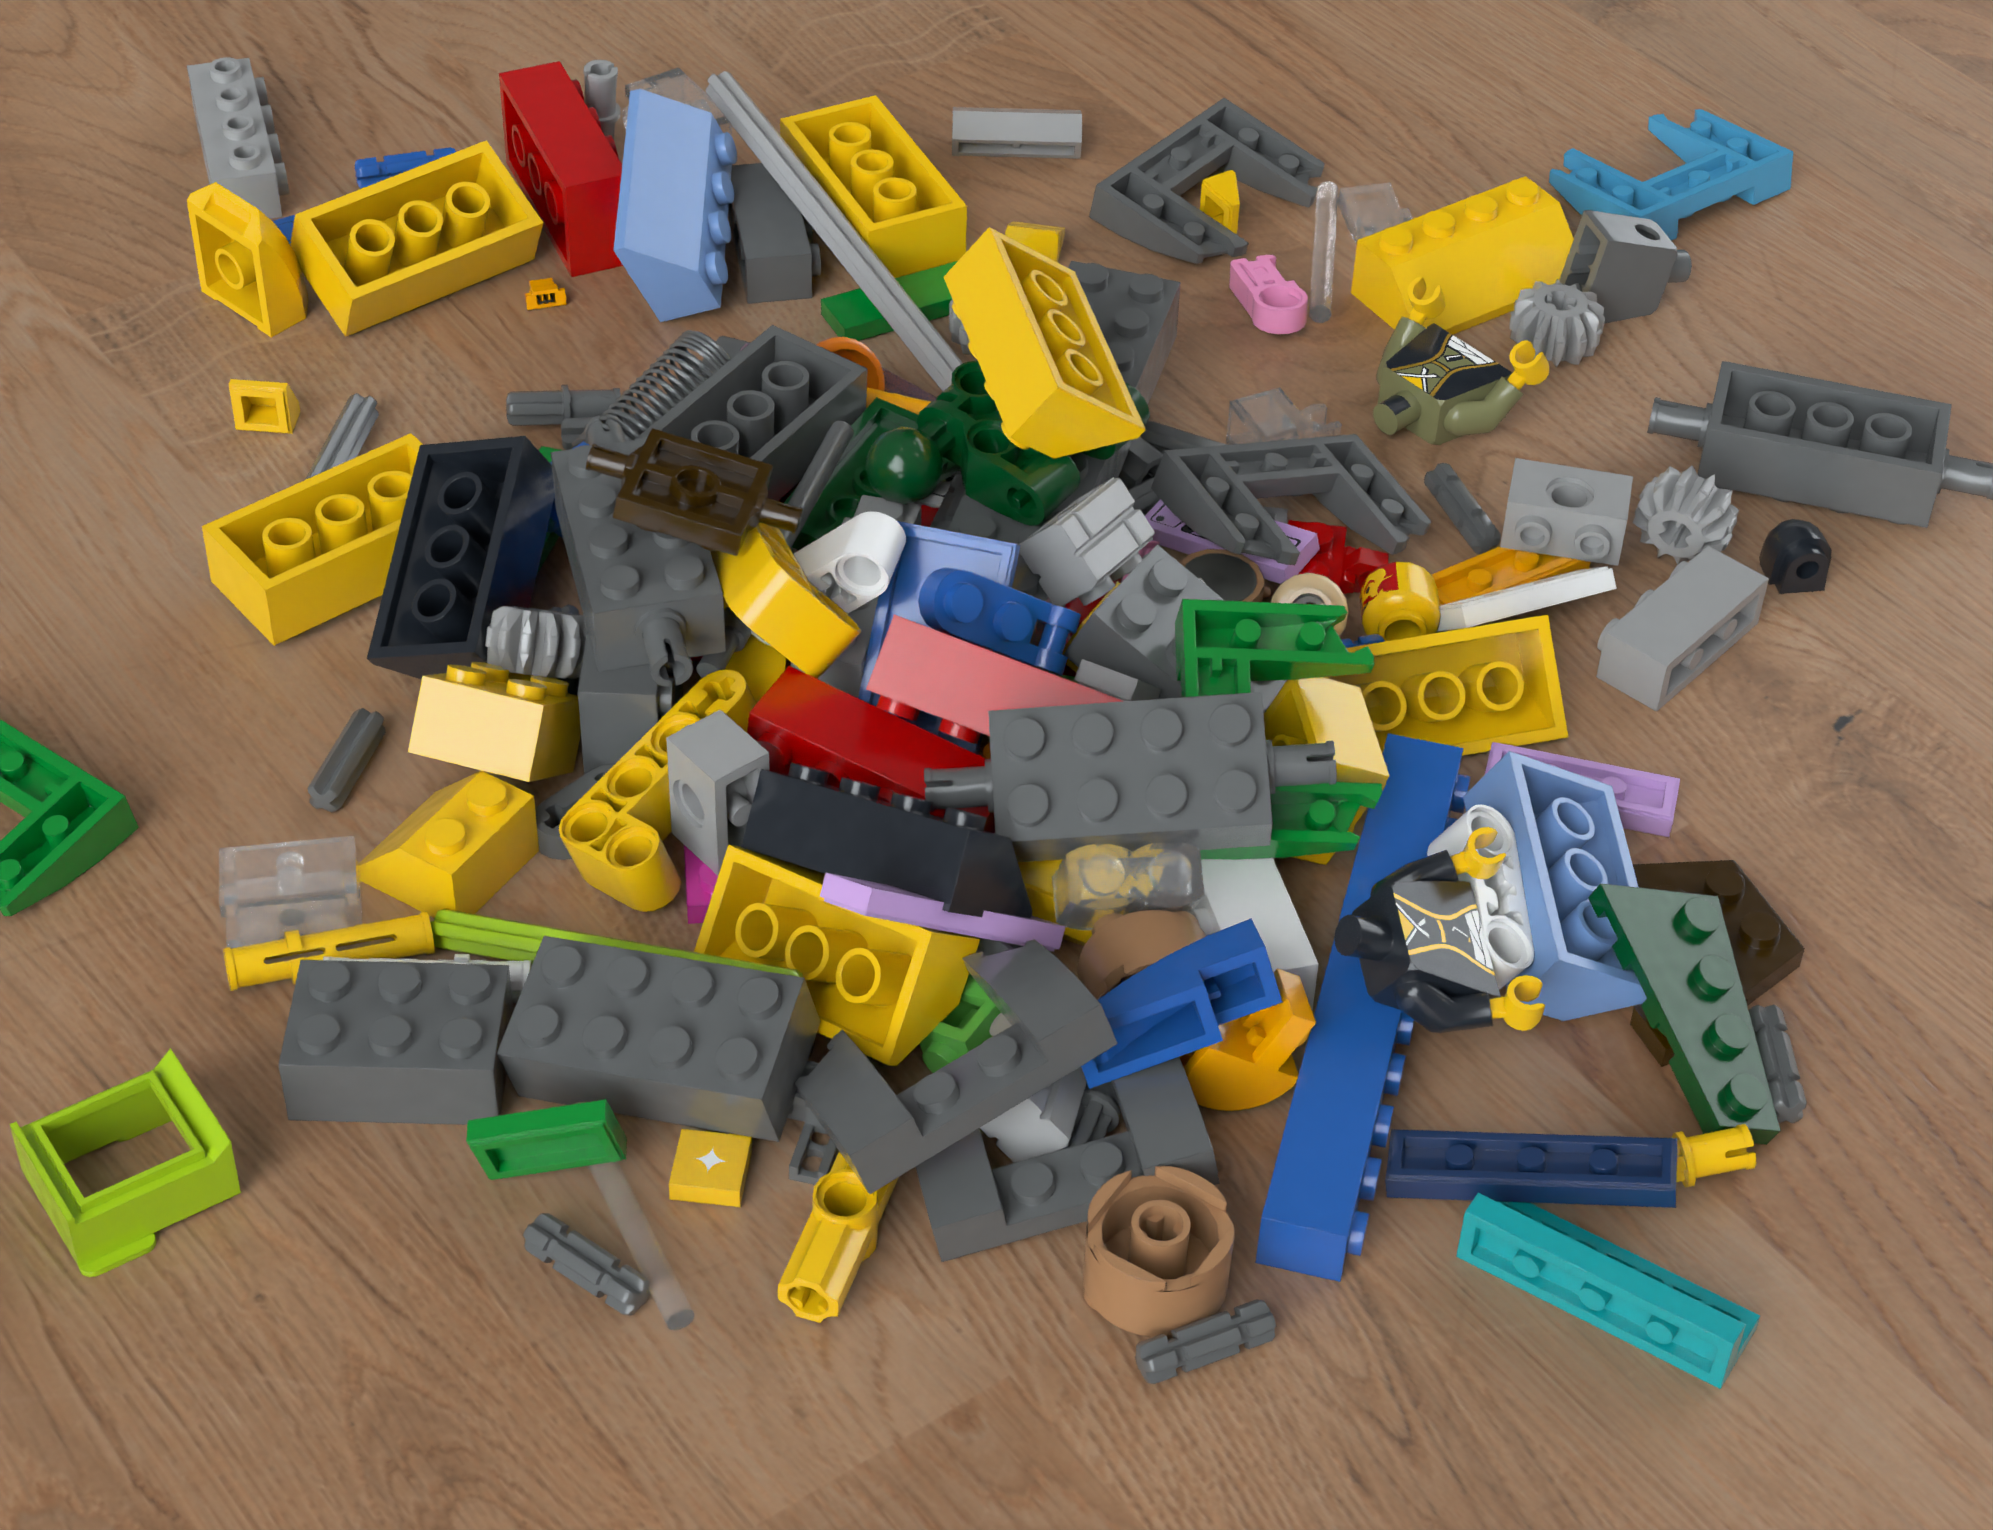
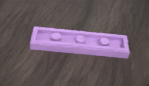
M831 873L825 874L819 896L824 898V902L864 916L1024 946L1026 941L1035 939L1047 950L1053 952L1054 949H1060L1065 931V926L1035 916H1031L1030 919L984 911L982 917L951 913L942 910L944 902L894 886Z

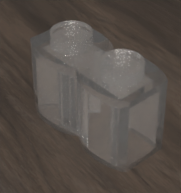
M1151 843L1134 852L1111 844L1086 845L1066 854L1052 876L1056 922L1077 930H1092L1093 925L1099 918L1112 913L1126 915L1144 910L1186 911L1191 913L1205 896L1200 849L1186 843Z

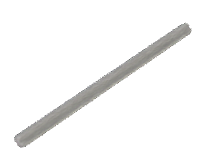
M727 71L719 75L713 73L708 78L707 95L943 392L951 385L952 373L955 368L963 364L732 74Z

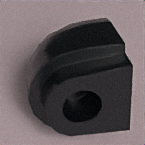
M1790 519L1779 523L1768 533L1761 549L1759 561L1764 575L1769 578L1768 584H1775L1779 594L1825 591L1832 550L1818 527L1804 520Z

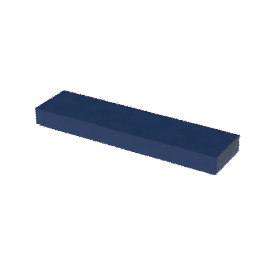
M1391 1129L1385 1178L1387 1198L1473 1201L1475 1196L1480 1193L1498 1202L1676 1208L1677 1138Z

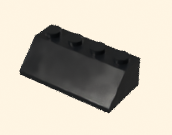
M526 436L420 445L367 659L373 665L422 680V676L446 673L447 666L450 664L471 667L472 662L487 663L488 647L485 646L487 627L491 624L493 611L502 606L530 607L555 493L552 465Z
M791 762L788 774L761 769L742 848L825 874L831 873L894 886L944 902L942 910L951 913L982 917L984 911L1031 919L1033 911L1011 838L984 830L987 817L946 807L944 818L930 814L933 806L932 801L893 792L891 803L878 799L881 790L880 786L841 777L838 788L827 784L830 772Z

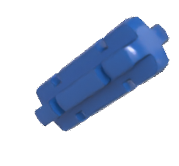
M449 147L434 149V155L428 156L426 151L383 156L384 161L377 162L376 157L358 159L355 161L354 167L357 185L359 189H362L456 151L454 148Z

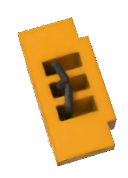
M552 278L529 281L530 291L525 293L527 310L567 305L565 288H558Z

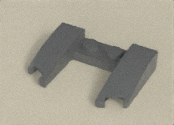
M1223 98L1098 183L1095 188L1089 217L1119 236L1149 250L1195 264L1203 263V259L1206 257L1222 254L1238 257L1246 254L1249 243L1181 198L1180 195L1216 170L1221 173L1233 170L1238 181L1258 191L1309 208L1314 203L1318 188L1307 185L1309 178L1321 177L1325 163L1226 98Z
M1357 434L1164 450L1151 487L1171 512L1198 535L1234 554L1241 555V553L1275 559L1277 563L1295 565L1300 552L1257 500L1259 498L1313 494L1323 506L1351 530L1391 555L1400 553L1406 548L1410 534L1425 535L1431 524V520Z
M1035 939L1026 941L1024 947L988 956L983 951L962 958L968 972L1012 1026L996 1036L985 1040L981 1045L936 1072L927 1075L898 1095L893 1092L868 1058L843 1030L836 1034L827 1044L829 1052L808 1076L799 1077L794 1083L803 1100L869 1195L1118 1044L1099 1001L1054 954Z
M1180 1057L1111 1081L1127 1129L1126 1132L991 1169L981 1132L978 1128L916 1166L941 1262L1086 1222L1090 1203L1101 1186L1114 1176L1132 1170L1131 1178L1142 1175L1154 1176L1155 1166H1172L1191 1171L1205 1178L1213 1185L1220 1184L1214 1150Z

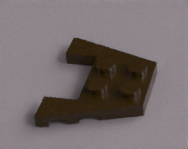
M1735 860L1633 864L1639 888L1718 896L1747 1006L1800 967L1805 948ZM1641 1004L1634 1006L1630 1025L1660 1066L1669 1065V1060L1675 1054L1666 1036L1658 1028H1651Z

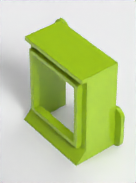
M171 1048L156 1067L149 1072L25 1126L19 1127L17 1122L9 1124L23 1174L77 1263L80 1273L87 1277L99 1276L151 1252L156 1246L155 1232L241 1193L231 1140ZM171 1121H173L191 1149L186 1153L85 1198L64 1163L114 1141L123 1142Z

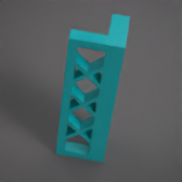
M1478 1193L1465 1211L1456 1257L1719 1389L1722 1388L1757 1329L1760 1315L1532 1203L1498 1202Z

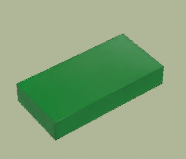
M606 1099L468 1120L466 1142L487 1177L491 1180L622 1161L626 1159L627 1137Z

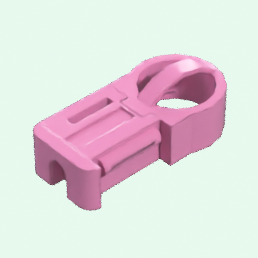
M1261 255L1256 257V261L1248 262L1246 258H1241L1230 262L1229 288L1252 318L1253 325L1259 330L1278 335L1294 333L1304 328L1307 322L1308 296L1305 291L1299 288L1294 280L1285 281L1276 269L1275 256Z

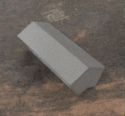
M953 107L952 156L1080 159L1081 110Z

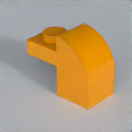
M1277 968L1274 976L1282 1003L1219 1025L1223 1041L1179 1056L1198 1105L1223 1111L1250 1109L1273 1101L1297 1083L1299 1073L1292 1053L1306 1041L1311 1029L1316 1024L1300 976Z

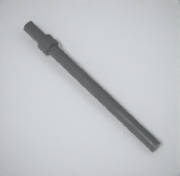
M844 421L832 423L788 502L789 505L803 508L802 518L796 534L780 529L790 549L854 435L853 428ZM730 607L724 608L726 652L703 655L697 666V672L702 678L712 672L725 670L734 652L741 651L752 634L751 629L735 615Z

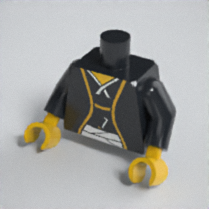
M1482 827L1473 831L1463 851L1450 856L1448 851L1444 850L1407 863L1390 873L1372 887L1368 900L1352 911V915H1346L1339 921L1335 930L1334 940L1337 951L1344 956L1359 958L1367 992L1375 1002L1402 1010L1433 1033L1493 1026V1019L1503 1018L1510 1027L1516 1030L1526 1031L1534 1028L1540 1022L1545 1009V1004L1543 1003L1528 1005L1520 1002H1529L1539 997L1542 982L1534 976L1523 975L1516 977L1508 985L1505 997H1501L1488 947L1485 943L1483 928L1471 884L1467 881L1458 880L1457 875L1465 872L1473 878L1480 880L1489 879L1500 869L1506 853L1498 854L1493 858H1486L1476 851V849H1483L1494 842L1498 832L1490 827Z

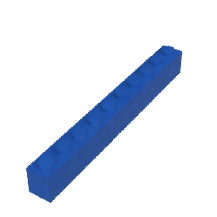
M1387 734L1382 755L1390 777L1387 779L1375 809L1368 808L1339 921L1346 915H1352V911L1370 898L1371 889L1378 881L1407 863L1427 857L1430 843L1458 820L1450 818L1451 811L1464 813L1465 804L1463 796L1469 790L1471 776L1459 774L1463 748ZM1334 940L1314 1014L1316 1024L1311 1029L1261 1217L1255 1263L1341 1282L1347 1254L1361 1256L1369 1213L1357 1211L1360 1199L1374 1201L1382 1159L1370 1157L1373 1145L1383 1148L1387 1146L1394 1106L1383 1104L1384 1095L1398 1096L1406 1055L1395 1053L1396 1044L1410 1046L1415 1020L1402 1010L1375 1002L1367 992L1359 958L1341 955L1336 949Z

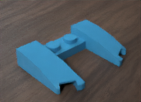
M1696 109L1694 122L1690 124L1689 128H1684L1668 120L1664 114L1650 116L1648 121V130L1686 163L1682 166L1641 182L1572 148L1564 154L1563 165L1570 169L1571 173L1567 174L1557 169H1551L1549 172V183L1581 215L1585 210L1651 219L1661 227L1672 241L1677 238L1678 219L1690 217L1696 211L1717 202L1727 201L1733 195L1755 205L1791 188L1793 151L1707 111Z

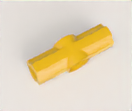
M839 1152L830 1172L822 1176L815 1184L812 1195V1212L778 1284V1300L788 1305L797 1317L821 1323L827 1317H838L862 1261L869 1258L876 1249L878 1224L898 1178L869 1195Z

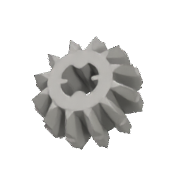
M1558 279L1551 285L1535 281L1532 289L1520 290L1519 297L1515 301L1514 311L1511 312L1509 329L1511 330L1510 339L1517 342V344L1524 340L1530 341L1536 351L1535 357L1540 352H1543L1547 360L1552 361L1555 367L1561 361L1579 365L1582 357L1593 356L1596 347L1599 345L1605 317L1603 316L1604 307L1597 303V294L1581 292L1579 283L1567 286L1562 285Z
M1669 466L1659 477H1654L1651 482H1648L1639 495L1640 501L1635 510L1633 523L1642 529L1640 542L1654 544L1657 547V558L1668 554L1674 557L1677 564L1682 561L1692 560L1707 546L1719 552L1721 550L1724 551L1733 537L1731 533L1737 523V515L1739 513V509L1731 504L1732 490L1717 488L1715 486V474L1704 479L1698 476L1693 466H1690L1682 473Z
M502 606L493 611L491 624L487 627L485 644L488 647L487 663L501 666L511 673L576 679L581 675L587 637L584 616L554 610Z

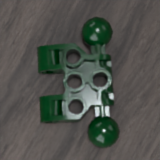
M975 360L965 362L955 368L952 373L951 385L937 396L936 401H932L919 412L917 418L918 429L901 426L884 432L877 437L869 449L865 465L870 485L886 501L908 505L922 500L934 492L943 473L942 457L961 466L966 496L997 513L1029 526L1040 524L1078 489L1080 474L1076 464L1068 455L1054 459L1032 448L1024 450L1014 445L1005 436L1001 428L1002 418L995 401L989 396L984 387L986 379L979 362ZM1125 382L1145 426L1150 418L1148 404L1138 390ZM1128 441L1081 453L1099 460H1106L1112 457Z

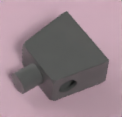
M1585 210L1583 211L1559 281L1562 285L1567 286L1579 283L1581 292L1597 294V303L1604 307L1603 316L1605 317V324L1651 315L1657 310L1667 283L1685 282L1688 280L1691 274L1692 263L1688 252L1677 250L1675 244L1661 227L1651 219Z

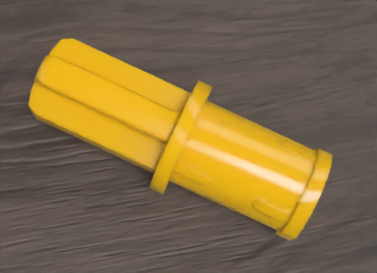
M1746 1124L1686 1137L1682 1131L1675 1132L1672 1135V1138H1677V1182L1681 1181L1685 1188L1695 1186L1696 1178L1740 1169L1749 1170L1756 1167V1153H1748L1746 1147L1754 1146L1751 1133Z

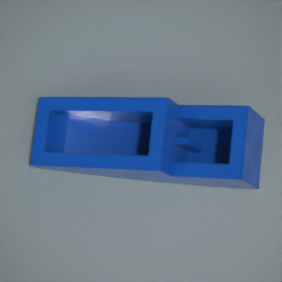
M1252 918L1210 934L1165 956L1131 976L1098 999L1118 1044L1081 1066L1088 1087L1091 1089L1221 1042L1223 1039L1218 1027L1219 1025L1282 1003L1266 947Z

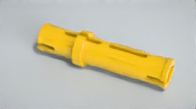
M427 911L420 912L419 915L357 924L301 936L298 929L284 932V939L237 948H223L225 967L231 991L238 990L240 987L291 979L293 985H295L300 960H323L324 956L350 959H399L424 953L428 955L435 952L432 927ZM386 938L393 939V941L342 951L336 950L337 947ZM315 951L323 952V954L301 957L271 964L264 963V961L296 956Z

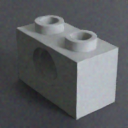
M1515 458L1500 547L1618 566L1628 520L1633 476Z
M721 709L693 724L685 726L680 731L666 738L672 834L717 876L719 875L728 845L742 846L761 769L769 770V752Z

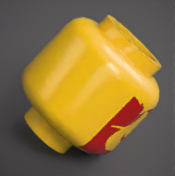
M1392 562L1381 565L1371 571L1362 582L1359 600L1361 621L1366 635L1379 634L1385 641H1392L1437 632L1441 617L1438 589L1433 576L1424 567L1411 562Z

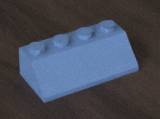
M636 89L630 91L614 252L660 322L721 308L722 284L728 280L725 246L731 240L728 208L729 203L734 201V189L731 182L732 164L737 162V150L730 133H723L711 112L643 89Z
M1508 751L1463 796L1466 812L1475 805H1486L1494 808L1506 818L1515 834L1534 948L1533 962L1516 977L1529 975L1540 979L1542 982L1538 998L1529 1002H1520L1528 1005L1543 1003L1545 1004L1543 1015L1561 1021L1642 1004L1647 997L1633 969L1623 971L1612 948V945L1618 938L1608 918H1597L1588 899L1600 883L1638 887L1613 787ZM1510 982L1505 985L1506 991Z

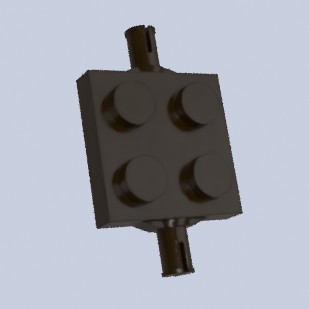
M654 428L651 429L644 445L630 453V455L598 446L593 443L588 454L586 470H592L622 480L621 490L616 498L613 518L634 524L645 531L660 532L696 543L707 550L722 551L738 556L747 533L755 528L759 522L796 534L803 514L802 507H795L767 498V489L774 465Z

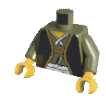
M1418 277L1408 287V297L1412 310L1408 318L1403 316L1400 318L1384 349L1377 370L1376 380L1380 385L1378 404L1373 410L1374 421L1385 434L1393 435L1406 428L1433 445H1441L1463 435L1490 433L1506 418L1509 411L1524 395L1520 389L1525 384L1536 385L1546 380L1549 375L1548 360L1543 352H1540L1535 357L1536 351L1530 341H1521L1512 348L1509 355L1510 362L1514 368L1512 373L1435 323L1425 328L1422 326L1425 320L1434 319L1444 311L1445 298L1441 286L1438 285L1431 298L1421 300L1426 291V283L1423 277Z

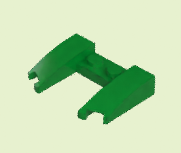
M1182 599L1175 621L1177 681H1181V697L1251 693V681L1296 680L1371 673L1374 667V655L1368 646L1355 652H1348L1334 629L1335 625L1345 620L1348 613L1345 607L1340 605ZM1337 782L1336 785H1329L1327 783L1275 787V794H1270L1272 812L1270 845L1182 851V858L1222 860L1286 858L1354 850L1360 836L1347 831L1360 806L1375 809L1382 794V784Z
M0 719V802L25 817L0 840V911L3 916H13L68 885L105 858L139 827L125 795Z

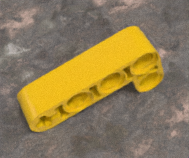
M759 522L755 528L747 533L738 556L722 551L710 550L723 596L730 609L746 626L804 673L819 679L860 635L861 629L855 621L835 602L808 581L779 528Z
M730 669L718 670L707 674L699 680L561 819L559 825L560 837L582 878L589 885L626 906L641 912L662 908L675 898L679 892L681 880L662 842L672 832L666 738L680 731L685 726L693 724L720 709L747 733L749 712L756 705V702L744 676L738 671Z

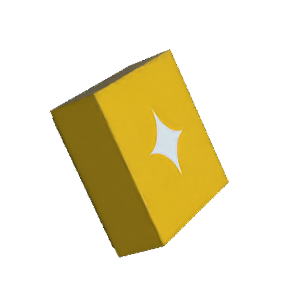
M681 1129L669 1180V1199L740 1207L752 1155V1137Z

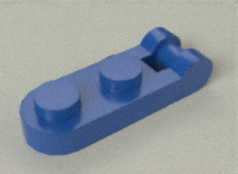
M947 567L935 570L925 579L920 589L918 601L920 615L926 625L932 629L1057 676L1063 675L1068 657L1062 655L1068 634L1076 633L1081 614L1053 605L971 571ZM1036 622L1045 625L1038 646L1030 644Z

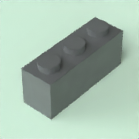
M762 163L732 165L731 182L734 189V201L729 203L728 219L747 304L812 298V276L821 275L820 250L818 243H813V227Z

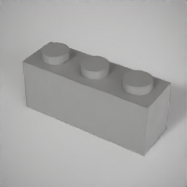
M1707 546L1689 562H1680L1671 573L1669 579L1655 591L1652 589L1647 590L1640 597L1635 607L1620 620L1614 618L1606 625L1597 644L1598 650L1601 651L1596 677L1657 712L1758 624L1769 578Z

